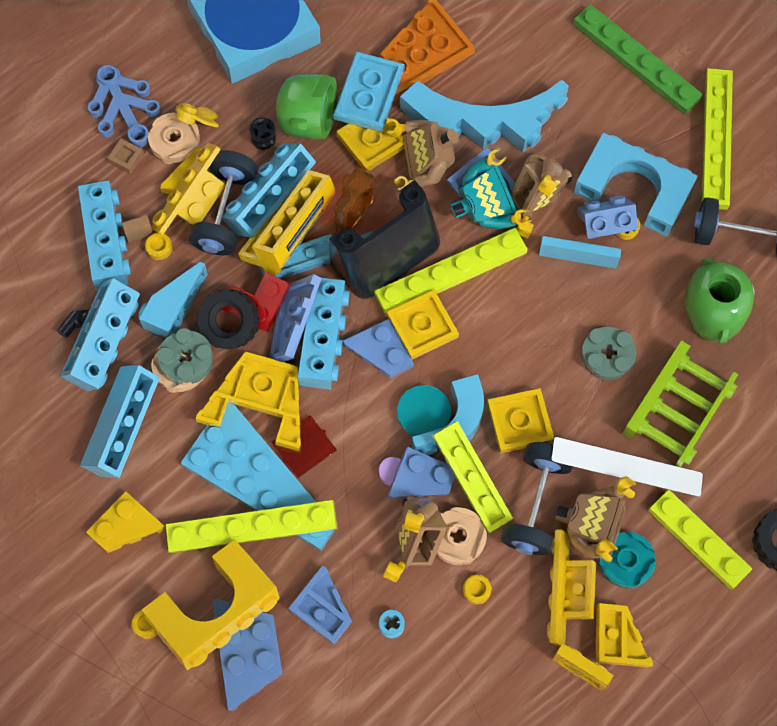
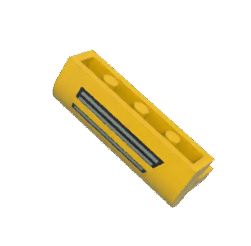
M308 170L253 238L250 237L240 250L238 255L241 261L260 266L265 272L272 275L279 274L334 197L335 187L331 177Z

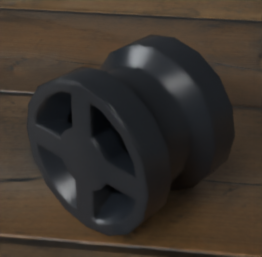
M261 117L255 119L250 124L251 141L256 148L266 150L275 144V126L270 119Z

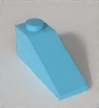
M199 262L151 296L148 304H143L139 312V320L144 330L165 339L177 332L208 275L204 263Z

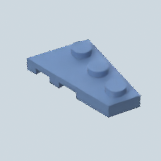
M313 274L290 283L291 286L276 316L270 359L284 362L294 358L318 291L321 277Z

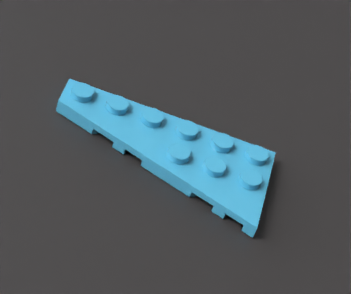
M232 403L227 405L220 428L207 425L181 462L182 467L254 511L316 503ZM335 530L295 536L322 551Z

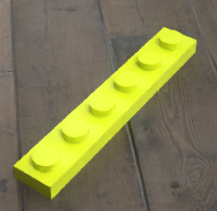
M708 68L705 76L702 201L705 197L715 198L719 200V209L728 210L730 206L733 71Z
M513 228L375 290V297L387 317V311L432 290H435L436 294L526 254L528 249L516 228Z
M333 500L166 524L169 553L224 546L234 539L238 543L338 529Z

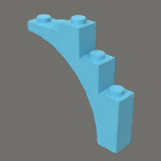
M560 80L547 91L531 99L508 105L483 106L451 100L417 81L400 96V110L412 120L437 122L441 127L455 130L458 136L463 132L482 149L489 144L493 145L502 135L523 153L529 146L532 148L539 142L542 125L550 118L551 112L556 108H562L567 102L569 85Z

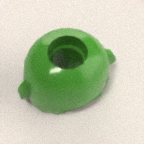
M300 73L284 81L277 96L276 116L280 128L286 135L315 140L325 139L329 135L334 121L333 114L337 106L336 79L328 75Z
M712 258L703 259L702 266L693 273L685 290V309L691 320L692 329L703 339L719 342V344L727 343V340L741 331L751 313L755 298L754 288L749 277L737 266L726 262H714ZM711 294L722 296L726 303L715 300Z

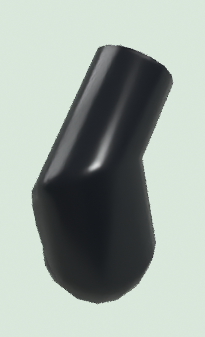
M89 310L72 311L56 331L67 339L75 328H82Z

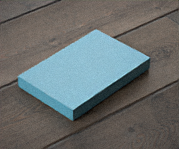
M356 51L334 111L333 119L383 132L404 71V64Z

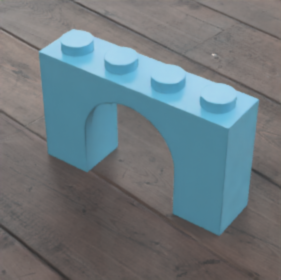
M603 133L576 182L574 194L589 201H599L608 182L617 174L623 172L642 174L653 183L657 195L644 226L668 237L693 188L697 175L692 174L686 168H679L669 163L662 157L653 156L638 146L629 145L617 136Z

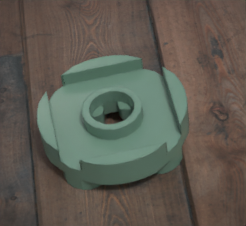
M615 327L595 328L583 343L581 359L584 366H587L591 374L596 378L606 381L617 380L632 368L636 359V347L631 334ZM610 348L616 355H612L611 359H607L606 354L601 351Z
M186 328L180 329L168 336L162 342L157 353L161 371L167 379L176 384L189 382L193 384L201 381L209 374L213 365V353L209 341L200 333ZM182 353H191L190 357L192 360L190 362L186 360L183 362L179 361Z

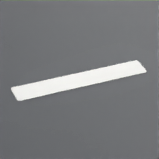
M554 438L552 461L620 478L627 476L633 481L695 496L701 495L703 477L701 472L571 440Z

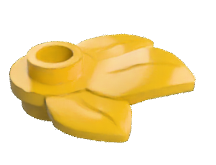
M179 103L175 108L177 111L175 117L182 122L194 125L197 120L205 125L219 127L218 123L214 121V119L218 118V115L209 108H196L188 103Z

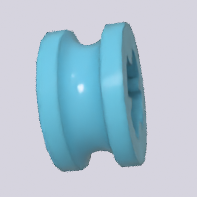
M388 610L379 618V629L383 636L393 639L400 636L404 631L405 621L400 612ZM387 618L391 621L396 618L398 619L397 626L399 628L387 630L385 628L387 623L384 621Z

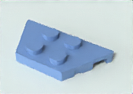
M213 599L215 619L222 616L232 603ZM262 612L254 618L253 623L248 628L236 632L225 646L219 648L229 712L237 709V706L251 696L256 695L264 686L272 683L283 674L275 620L271 614Z

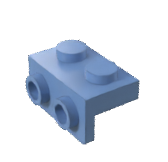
M613 196L609 198V201L601 203L598 200L587 201L584 203V206L577 207L578 218L585 223L586 237L589 239L638 229L636 204L625 198V196Z

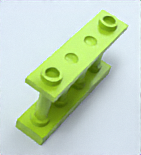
M682 340L622 434L630 440L633 439L636 433L639 435L645 434L680 456L675 464L677 467H681L684 462L688 465L697 453V450L693 448L724 397L730 399L738 385L734 384L738 376L737 373L733 372L726 382L689 360L690 357L686 354L691 346ZM677 368L681 371L683 369L721 391L714 404L677 382V378L673 376ZM663 390L667 392L671 390L707 412L702 423L699 425L662 402L663 399L659 397ZM651 411L654 414L658 412L694 434L687 447L648 424L650 421L645 418Z

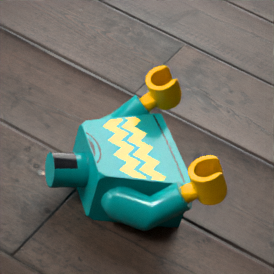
M495 148L489 153V156H485L472 164L462 178V187L458 189L462 199L450 204V209L455 219L469 214L472 223L478 222L482 227L492 229L508 228L516 224L526 225L531 222V220L523 221L521 219V213L529 210L521 209L517 211L498 165H501L506 160V157L498 160L495 158V153L501 148Z

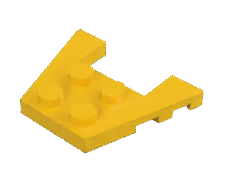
M245 352L225 377V381L219 389L209 398L205 407L198 412L196 422L220 428L227 405L232 403L283 418L275 445L299 451L301 441L298 366Z

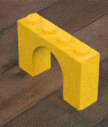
M235 539L212 556L216 569L235 590L232 605L222 616L205 622L192 620L181 612L166 592L142 609L147 622L187 671L192 667L202 664L209 653L216 648L225 646L230 641L232 635L239 630L248 628L253 623L254 618L263 611L271 610L276 605L277 600L280 599L275 584Z

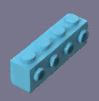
M284 143L277 147L273 158L259 168V174L253 181L248 182L243 187V193L237 200H233L228 204L222 220L237 236L253 238L297 186L306 172L316 163L301 143Z
M110 181L78 186L91 276L96 290H99L102 282L112 278L124 285H128L127 275H131L129 260H124L123 252L127 251L125 236H120L119 228H123V219L121 212L117 213L116 205H120L117 189L112 190Z
M114 278L101 283L60 375L61 378L86 391L97 390L104 385L108 376L106 373L108 366L115 360L118 354L116 349L118 343L125 337L128 331V320L138 308L139 292Z
M321 279L306 322L298 373L299 386L331 390L332 382L338 381L339 365H335L336 356H341L343 340H339L340 331H345L346 315H342L343 306L348 307L350 291L345 289V280Z
M140 365L120 367L80 467L100 477L120 478L160 377Z

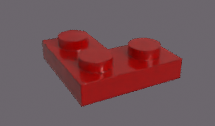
M265 272L255 295L232 284L228 290H239L241 293L248 294V297L255 301L260 317L258 327L269 332L291 284ZM225 306L221 308L241 319V315L235 307Z

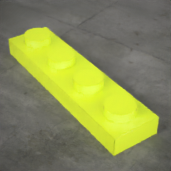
M458 421L433 434V439L476 514L481 519L486 531L490 533L512 520L513 517Z
M670 490L648 510L730 590L734 589L752 570L738 554Z

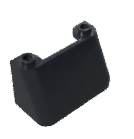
M416 180L410 182L400 191L399 202L404 211L374 233L363 239L355 230L343 229L329 238L330 265L340 278L345 280V284L358 298L368 299L373 297L375 290L393 283L439 249L440 235L426 194Z

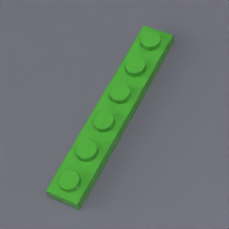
M591 4L574 19L573 25L684 115L702 99L703 94Z

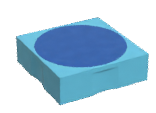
M187 0L191 14L204 36L213 45L216 57L232 84L264 70L276 61L290 58L321 43L320 26L304 0Z

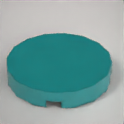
M428 385L415 386L407 390L400 398L397 407L398 422L411 437L447 426L452 414L451 404L446 395L438 388Z
M619 532L615 543L618 549L617 551L613 550L611 562H606L603 558H599V566L602 574L610 583L620 588L632 589L643 585L652 576L656 567L654 549L645 537L635 532Z

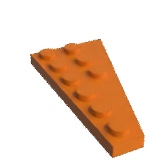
M428 0L426 6L414 15L411 23L406 28H403L380 54V58L404 64V71L393 101L399 99L417 81L424 84L475 53L474 45L437 0Z

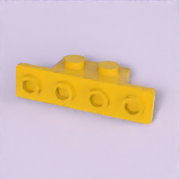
M207 143L206 146L201 147L197 152V159L192 167L185 170L181 178L182 181L177 189L172 190L168 195L167 204L163 210L158 211L154 216L151 226L154 232L163 235L176 215L192 226L195 223L202 222L226 186L207 171L220 151L218 146Z
M556 529L551 548L554 554V564L550 568V579L553 584L552 594L549 595L548 599L549 609L551 610V622L547 625V636L551 644L560 648L562 643L565 644L567 619H594L596 562L593 560L569 561V536L562 529Z

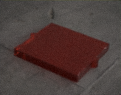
M311 415L300 422L301 446L299 451L275 445L276 439L271 442L282 457V462L290 467L297 478H300L337 451L326 436V430H322Z

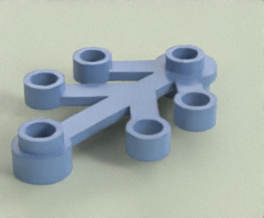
M102 66L96 74L99 88L93 101L88 104L90 115L94 118H99L104 114L103 102L109 91L113 97L104 119L98 124L100 135L108 138L114 134L113 124L120 110L129 128L128 137L130 143L137 147H144L148 144V129L144 125L138 124L130 107L146 111L149 117H157L160 114L161 109L158 101L141 99L150 94L149 83L145 80L137 81L123 77L114 66ZM120 87L135 90L138 97L122 93ZM146 87L144 91H139V88ZM152 106L157 107V108H156L155 110H153V111H150V110H149V108L152 107ZM94 107H100L97 111L92 110ZM104 127H110L107 131L102 130ZM139 136L144 137L141 140H136V138Z

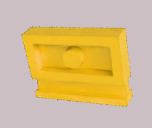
M563 643L552 661L600 691H603L609 685L614 676L602 665L590 661L582 656L579 651Z

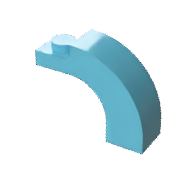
M478 374L452 381L450 390L457 413L448 425L458 421L469 442L478 430L484 407V394ZM441 429L412 437V448L426 455L436 453L439 447L432 435Z

